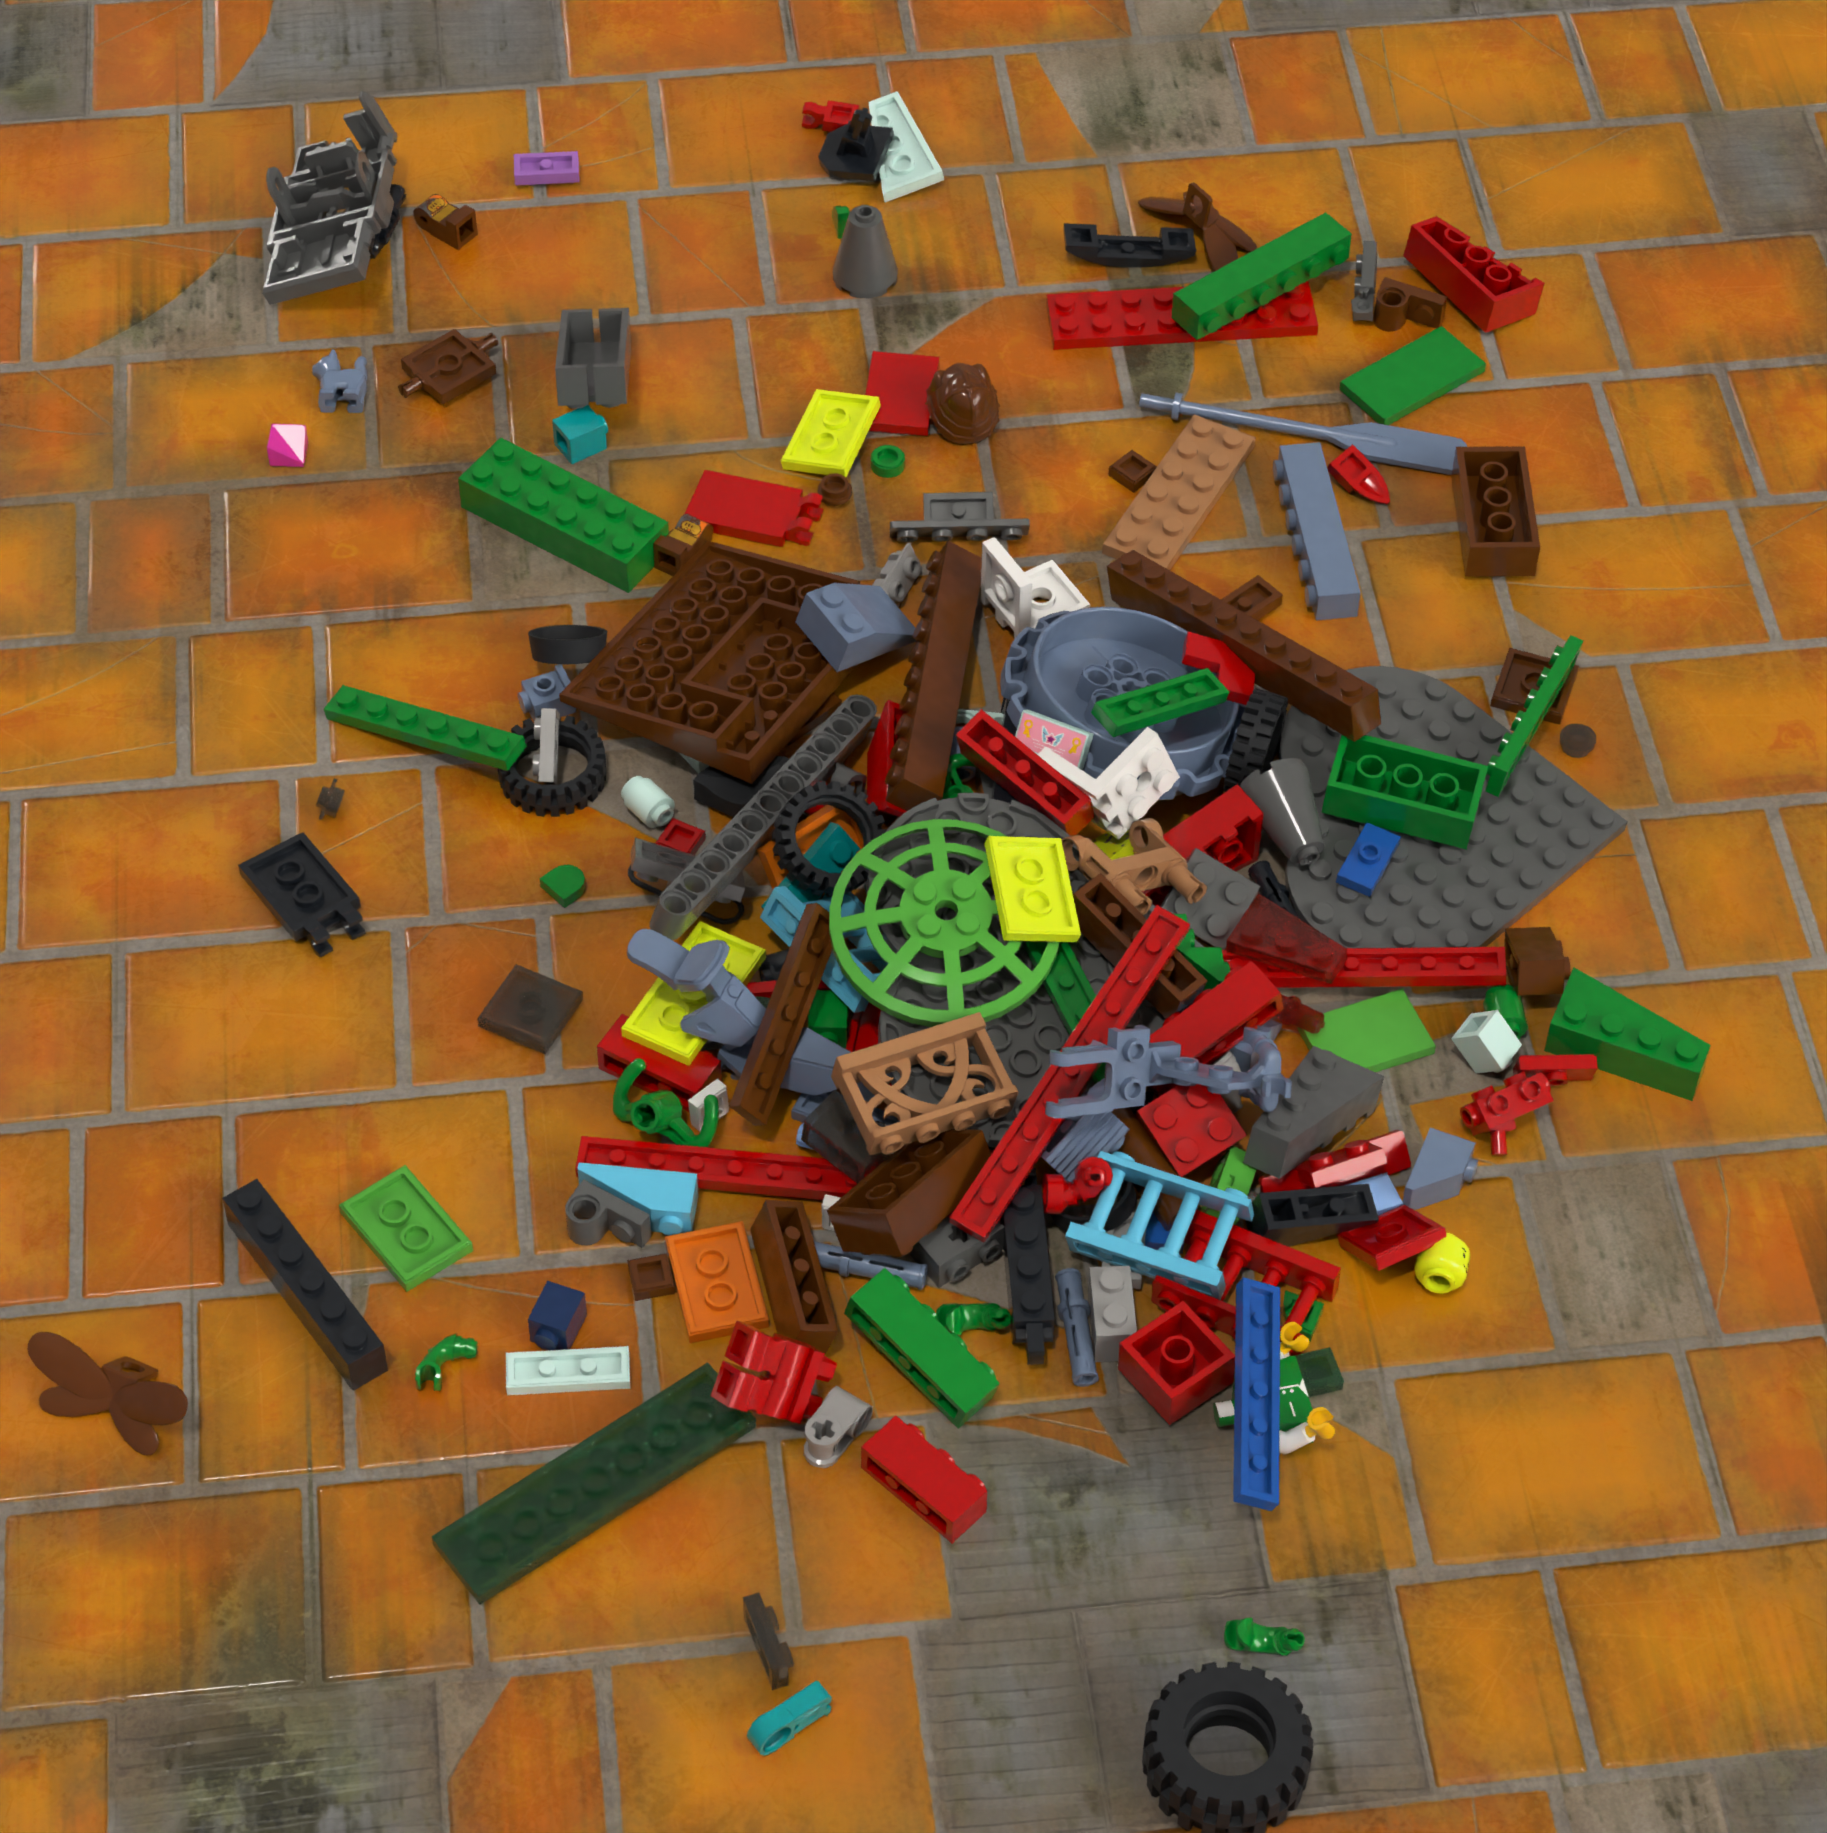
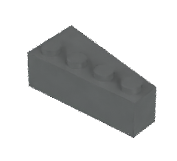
M1313 1046L1289 1077L1292 1081L1291 1098H1284L1283 1095L1279 1094L1276 1108L1271 1112H1263L1252 1126L1243 1163L1276 1178H1281L1308 1159L1312 1150L1319 1146L1324 1148L1332 1142L1335 1134L1341 1130L1347 1132L1355 1126L1358 1118L1361 1116L1367 1118L1374 1113L1384 1076L1336 1056L1328 1050H1322Z

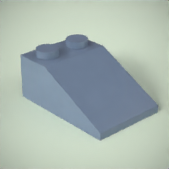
M832 583L806 593L796 619L797 625L836 672L916 642V639L913 638L914 625L880 586Z

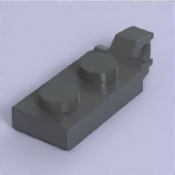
M1364 241L1363 254L1356 255V274H1361V277H1355V298L1351 300L1353 321H1373L1377 275V242Z

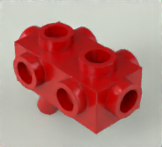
M1524 1071L1503 1080L1505 1088L1495 1092L1492 1085L1471 1094L1473 1102L1460 1107L1461 1119L1466 1127L1471 1130L1473 1136L1480 1133H1490L1492 1156L1507 1155L1506 1132L1517 1128L1515 1118L1554 1101L1550 1093V1083L1541 1072L1528 1078Z

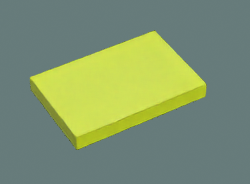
M816 389L781 459L782 468L784 470L821 475L841 474L847 477L881 406L879 397Z
M988 836L985 842V849L1003 941L1077 942L1081 932L1061 838Z

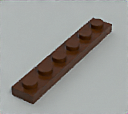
M818 903L806 904L729 1105L731 1109L755 1126L767 1124L832 952L829 935V912Z

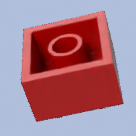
M1201 1084L1193 1086L1177 1085L1134 1114L1180 1177L1188 1175L1247 1136L1221 1094L1211 1093L1207 1090V1086Z
M1182 1301L1119 1343L1118 1370L1162 1418L1171 1425L1233 1383L1235 1355L1197 1314Z

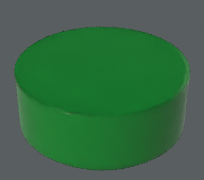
M883 445L877 447L871 453V469L876 475L892 478L903 472L905 468V455L900 448L893 445Z

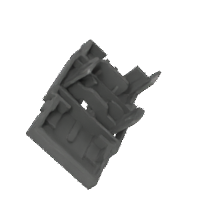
M361 91L359 94L363 109L344 114L343 117L361 146V150L357 149L351 138H346V141L337 144L332 142L331 145L328 141H321L298 149L292 175L283 177L279 169L275 167L268 168L267 170L268 190L276 205L266 245L271 254V259L262 293L270 305L365 280L371 256L369 253L371 240L375 238V234L380 233L381 229L389 226L394 200L390 194V187L395 170L393 166L396 165L397 161L392 153L394 142H397L398 134L392 128L374 97L364 91ZM345 209V213L335 215L337 210Z

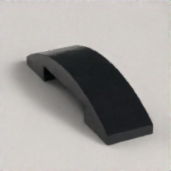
M1064 223L1063 225L1065 250L1081 259L1101 265L1123 268L1156 267L1183 261L1196 254L1192 228L1161 227L1159 237L1097 235V227L1093 224Z

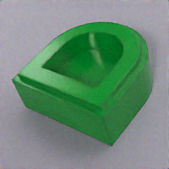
M573 865L558 866L539 878L540 887L564 908L580 898L585 891L584 874L578 867Z

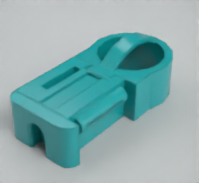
M815 1681L774 1709L759 1716L751 1724L747 1732V1738L760 1755L771 1754L792 1740L796 1733L823 1715L828 1716L831 1712L829 1703L832 1702V1697L819 1681Z

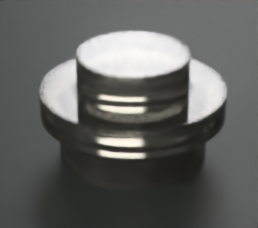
M1575 723L1567 725L1562 729L1559 741L1567 755L1580 758L1586 756L1594 749L1596 734L1590 727Z

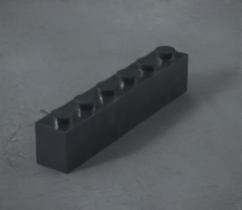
M255 1179L223 1197L229 1227L350 1388L354 1391L387 1372L388 1367L384 1344L259 1180Z

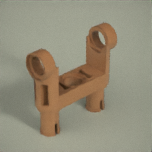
M1145 818L1132 823L1129 830V840L1134 848L1133 852L1135 855L1111 860L1089 838L1074 835L1061 839L1068 871L1078 870L1089 881L1102 873L1142 915H1145L1152 905V900L1142 891L1172 885L1190 904L1201 900L1207 891V886L1187 869L1186 859L1163 839L1161 826L1153 818ZM1142 827L1148 835L1147 845L1143 842L1141 836ZM1073 844L1077 846L1079 851V861L1073 856Z

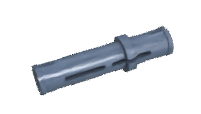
M813 1240L821 1268L839 1271L840 1276L848 1277L849 1274L873 1278L882 1269L886 1268L893 1276L901 1277L910 1287L923 1290L925 1286L928 1264H918L876 1254L862 1255L855 1252H843L839 1246Z
M1067 1268L1059 1271L1055 1276L1060 1297V1304L1057 1310L1059 1318L1064 1322L1072 1370V1382L1076 1386L1085 1387L1095 1384L1099 1379L1087 1318L1090 1314V1305L1084 1299L1081 1272L1078 1269Z

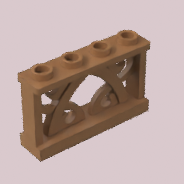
M980 1012L836 1057L831 1078L836 1088L840 1089L867 1145L866 1149L869 1155L881 1152L883 1154H891L901 1149L905 1144L917 1140L921 1143L928 1142L942 1132L951 1129L956 1131L965 1130L976 1121L988 1117L998 1119L1007 1115L1012 1110L1019 1092L1016 1086L1012 1084L985 1030L986 1023ZM974 1046L982 1064H969V1047ZM945 1056L947 1060L944 1061L943 1065L954 1063V1066L938 1065L933 1059ZM920 1064L932 1074L946 1077L953 1076L948 1091L938 1104L919 1101L900 1092L908 1083L911 1066ZM898 1071L901 1078L890 1086L889 1083L893 1081L894 1077H888L886 1074ZM976 1074L988 1078L994 1086V1091L978 1097L975 1096L972 1090L974 1088L984 1089L985 1085L978 1079H967V1075ZM859 1082H862L875 1095L867 1104L857 1086ZM884 1102L888 1106L885 1108L883 1120L888 1116H895L899 1122L881 1127L875 1123L872 1112L879 1104Z

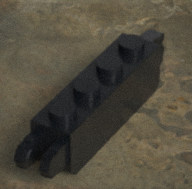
M1033 1168L1025 1179V1185L1020 1187L1001 1216V1224L1004 1226L1003 1252L1008 1306L1011 1314L1012 1344L1025 1343L1027 1365L1044 1364V1342H1053L1055 1323L1042 1187L1037 1184L1036 1168Z

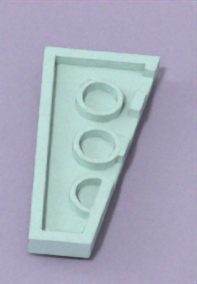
M898 91L868 102L870 115H872V126L891 127L894 132L893 139L879 170L884 202L886 203L944 181L941 167Z

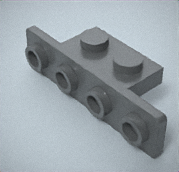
M993 492L923 493L924 520L891 521L889 535L890 538H897L900 542H914L918 540V537H932L934 541L944 542L952 540L953 537L967 536V539L971 541H982L987 539L988 536H1001L1004 540H1018L1022 538V535H1028L1030 519H994Z

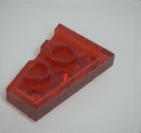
M1259 893L1226 941L1227 952L1329 984L1333 983L1347 961V948Z

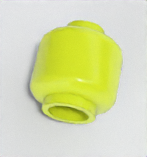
M1446 1233L1447 1237L1436 1242L1431 1248L1418 1253L1416 1257L1415 1276L1426 1289L1434 1293L1444 1294L1456 1290L1463 1285L1467 1277L1470 1262L1469 1248L1464 1241L1451 1233Z

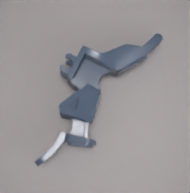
M651 929L637 931L627 947L629 960L661 978L673 990L679 989L681 992L702 990L708 1003L685 1015L680 1022V1026L686 1033L723 1043L718 1053L721 1067L723 1065L729 1067L733 1071L730 1077L734 1080H739L766 1008L735 975L728 972L723 966L730 947L723 940H712L697 944L688 951L673 940ZM803 1027L781 1088L814 1096L837 1090L831 1078L836 1057L851 1052L813 1030ZM862 1082L857 1083L864 1100L869 1101L875 1096Z

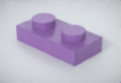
M578 151L514 154L515 185L580 182Z

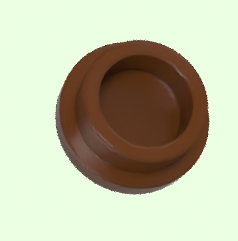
M829 474L821 480L817 493L823 496L822 502L833 506L842 505L851 498L852 487L845 476Z

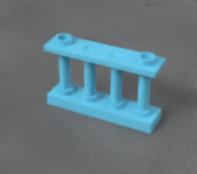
M786 886L774 887L760 918L790 947L806 904L818 903L829 912L832 897H827L825 893L822 900L802 903ZM852 892L844 894L841 905V918L864 912L865 905ZM866 928L843 933L844 938H848L857 947V949L849 950L852 959L863 974L874 982L880 973L872 974L862 963L872 962L881 972L887 966V963L881 959L873 948ZM832 949L821 980L854 1013L865 1011L869 1001L854 989L842 973Z
M1100 1151L1098 1157L1108 1162L1112 1169L1113 1178L1111 1184L1102 1189L1089 1222H1085L1083 1225L1074 1222L1070 1223L1065 1235L1069 1250L1115 1266L1130 1265V1269L1133 1272L1154 1279L1156 1275H1160L1221 1300L1226 1285L1223 1272L1219 1271L1220 1269L1217 1267V1264L1236 1217L1252 1221L1254 1211L1251 1199H1248L1247 1195L1233 1188H1226L1223 1191L1137 1163L1131 1156L1122 1152L1115 1151L1109 1154ZM1125 1180L1143 1186L1145 1189L1126 1235H1121L1119 1238L1107 1234L1103 1228L1121 1184ZM1162 1192L1183 1200L1164 1247L1156 1250L1143 1246L1144 1244L1141 1240L1159 1195ZM1199 1204L1220 1211V1215L1202 1260H1197L1195 1263L1181 1258L1179 1251Z

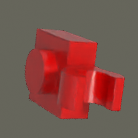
M828 100L827 106L805 102L802 114L806 115L803 116L802 127L814 129L823 124L822 131L832 132L846 125L849 120L851 121L854 111L856 109L859 110V105Z

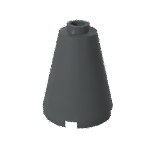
M861 205L850 211L832 270L833 281L836 287L840 290L843 287L850 291V296L855 298L882 296L887 293L889 286L892 284L894 286L897 283L898 268L882 214L877 208L870 205Z
M1285 758L1270 763L1271 770L1263 774L1260 773L1259 769L1255 770L1242 781L1240 787L1264 813L1262 828L1292 863H1300L1301 865L1311 864L1319 859L1320 853L1324 849V841L1309 770L1301 759Z

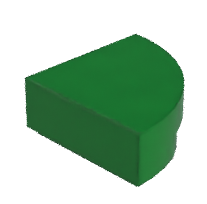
M833 206L832 219L838 239H841L850 213L847 206Z
M1285 1291L1283 1301L1285 1321L1299 1296L1289 1291ZM1316 1300L1301 1326L1302 1330L1299 1332L1305 1335L1309 1342H1311L1324 1308V1303Z

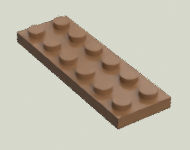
M1194 414L1103 543L1102 554L1118 559L1131 550H1135L1157 564L1171 570L1254 449L1256 437Z

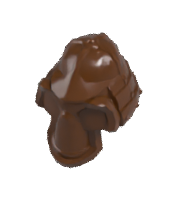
M956 363L947 368L946 371L938 370L935 372L932 382L926 390L927 399L925 404L928 406L929 418L932 419L936 430L946 440L962 445L979 443L987 437H991L996 424L1000 421L998 419L1000 404L996 395L997 390L991 384L990 376L982 364L977 363L971 366L964 363Z

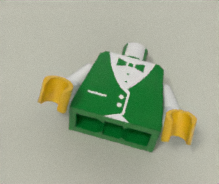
M1296 1322L1286 1323L1280 1331L1282 1342H1280L1279 1453L1289 1454L1307 1444L1313 1443L1315 1435L1326 1440L1332 1438L1335 1434V1428L1329 1422H1326L1332 1420L1333 1415L1324 1407L1312 1409L1296 1356H1290L1289 1354L1291 1350L1302 1352L1309 1346V1339L1305 1335H1300L1293 1340V1337L1302 1330V1327ZM1235 1377L1232 1400L1213 1404L1214 1418L1218 1427L1234 1425Z

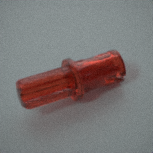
M1281 994L1284 1009L1275 1016L1279 1018L1282 1024H1293L1312 1034H1317L1321 1028H1324L1325 1016L1322 1012L1302 1004L1301 1000L1296 996L1287 997Z

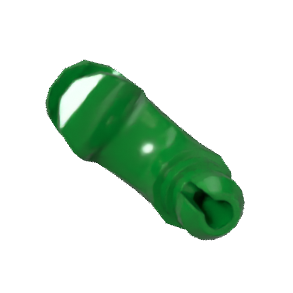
M995 1303L942 1304L936 1310L939 1322L950 1333L953 1332L957 1335H962L963 1331L972 1329H1005L1011 1323L1010 1312Z
M455 1333L445 1337L438 1344L430 1348L416 1368V1388L421 1389V1384L424 1381L431 1380L434 1381V1391H440L442 1389L441 1365L446 1361H454L455 1358L465 1357L471 1359L476 1357L478 1342L474 1338H463V1336H458Z
M1250 1617L1227 1621L1224 1642L1229 1649L1235 1651L1287 1656L1292 1651H1298L1302 1648L1305 1637L1296 1628L1266 1627L1254 1623L1253 1618Z

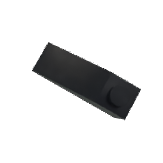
M1369 1184L1259 1193L1252 1202L1253 1219L1252 1221L1245 1220L1249 1231L1290 1247L1377 1223L1379 1218Z

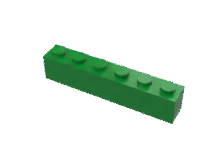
M1325 212L1173 293L1171 318L1196 340L1209 333H1214L1222 326L1235 319H1240L1259 306L1266 305L1272 299L1285 292L1292 291L1295 287L1311 278H1316L1322 272L1335 265L1342 264L1349 258L1352 233Z

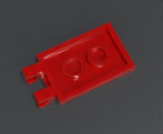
M704 470L685 514L711 524L715 534L783 547L786 540L808 546L813 537V533L809 532L813 521H820L824 512L823 508H819L823 496L818 493H809L803 497V489Z

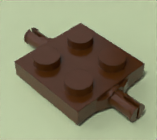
M453 329L401 359L402 369L412 379L398 386L400 394L407 398L421 389L429 392L443 405L496 374V364L485 355V352L498 346L496 336L493 333H489L482 339L473 341L465 338L456 329Z

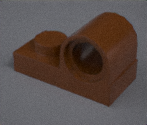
M1385 277L1376 295L1373 317L1374 325L1383 331L1392 332L1401 329L1408 319L1438 328L1444 321L1447 296Z

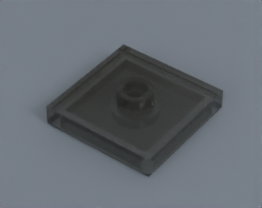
M516 964L477 1018L478 1027L546 1054L583 1001V991Z

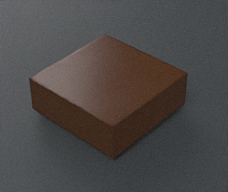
M1131 450L1109 467V476L1134 493L1145 485L1157 466Z
M667 1253L627 1260L635 1301L675 1294Z

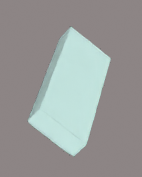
M629 1346L506 1353L507 1395L630 1389Z

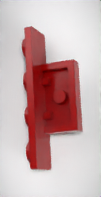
M1394 1130L1368 1140L1349 1142L1344 1145V1148L1333 1152L1314 1154L1307 1161L1302 1162L1281 1178L1266 1174L1259 1177L1258 1181L1261 1193L1345 1186L1386 1172L1390 1175L1411 1167V1160L1404 1133L1400 1130Z

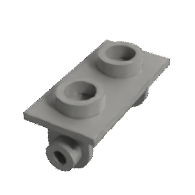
M907 543L902 551H896L889 555L888 561L879 573L881 579H876L872 585L880 586L898 608L922 571L920 561L911 543Z

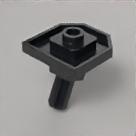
M864 107L862 110L856 109L851 121L849 120L846 125L827 134L818 156L819 162L830 177L875 181L893 139V128L870 126L872 115L868 113L869 110Z

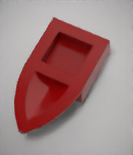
M1353 444L1328 465V472L1349 494L1355 490L1361 496L1371 501L1382 504L1390 503L1389 491L1382 475Z

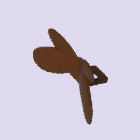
M1194 182L1190 183L1187 192L1183 193L1184 200L1166 197H1146L1138 201V204L1145 209L1161 213L1186 215L1203 230L1205 251L1214 271L1238 259L1236 246L1250 252L1257 249L1251 237L1241 228L1219 215L1218 210L1212 205V197Z
M51 1332L36 1333L28 1342L27 1350L32 1362L43 1374L59 1385L43 1391L39 1397V1405L47 1413L55 1416L77 1417L109 1410L114 1424L123 1439L135 1451L143 1455L154 1454L159 1446L158 1435L152 1425L177 1423L186 1415L188 1407L187 1397L178 1386L166 1382L148 1381L157 1377L158 1369L128 1356H123L104 1364L100 1368L88 1354L74 1343ZM123 1368H132L140 1372H125Z

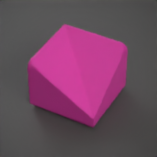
M271 424L267 444L270 466L304 467L308 447L306 426L299 424Z

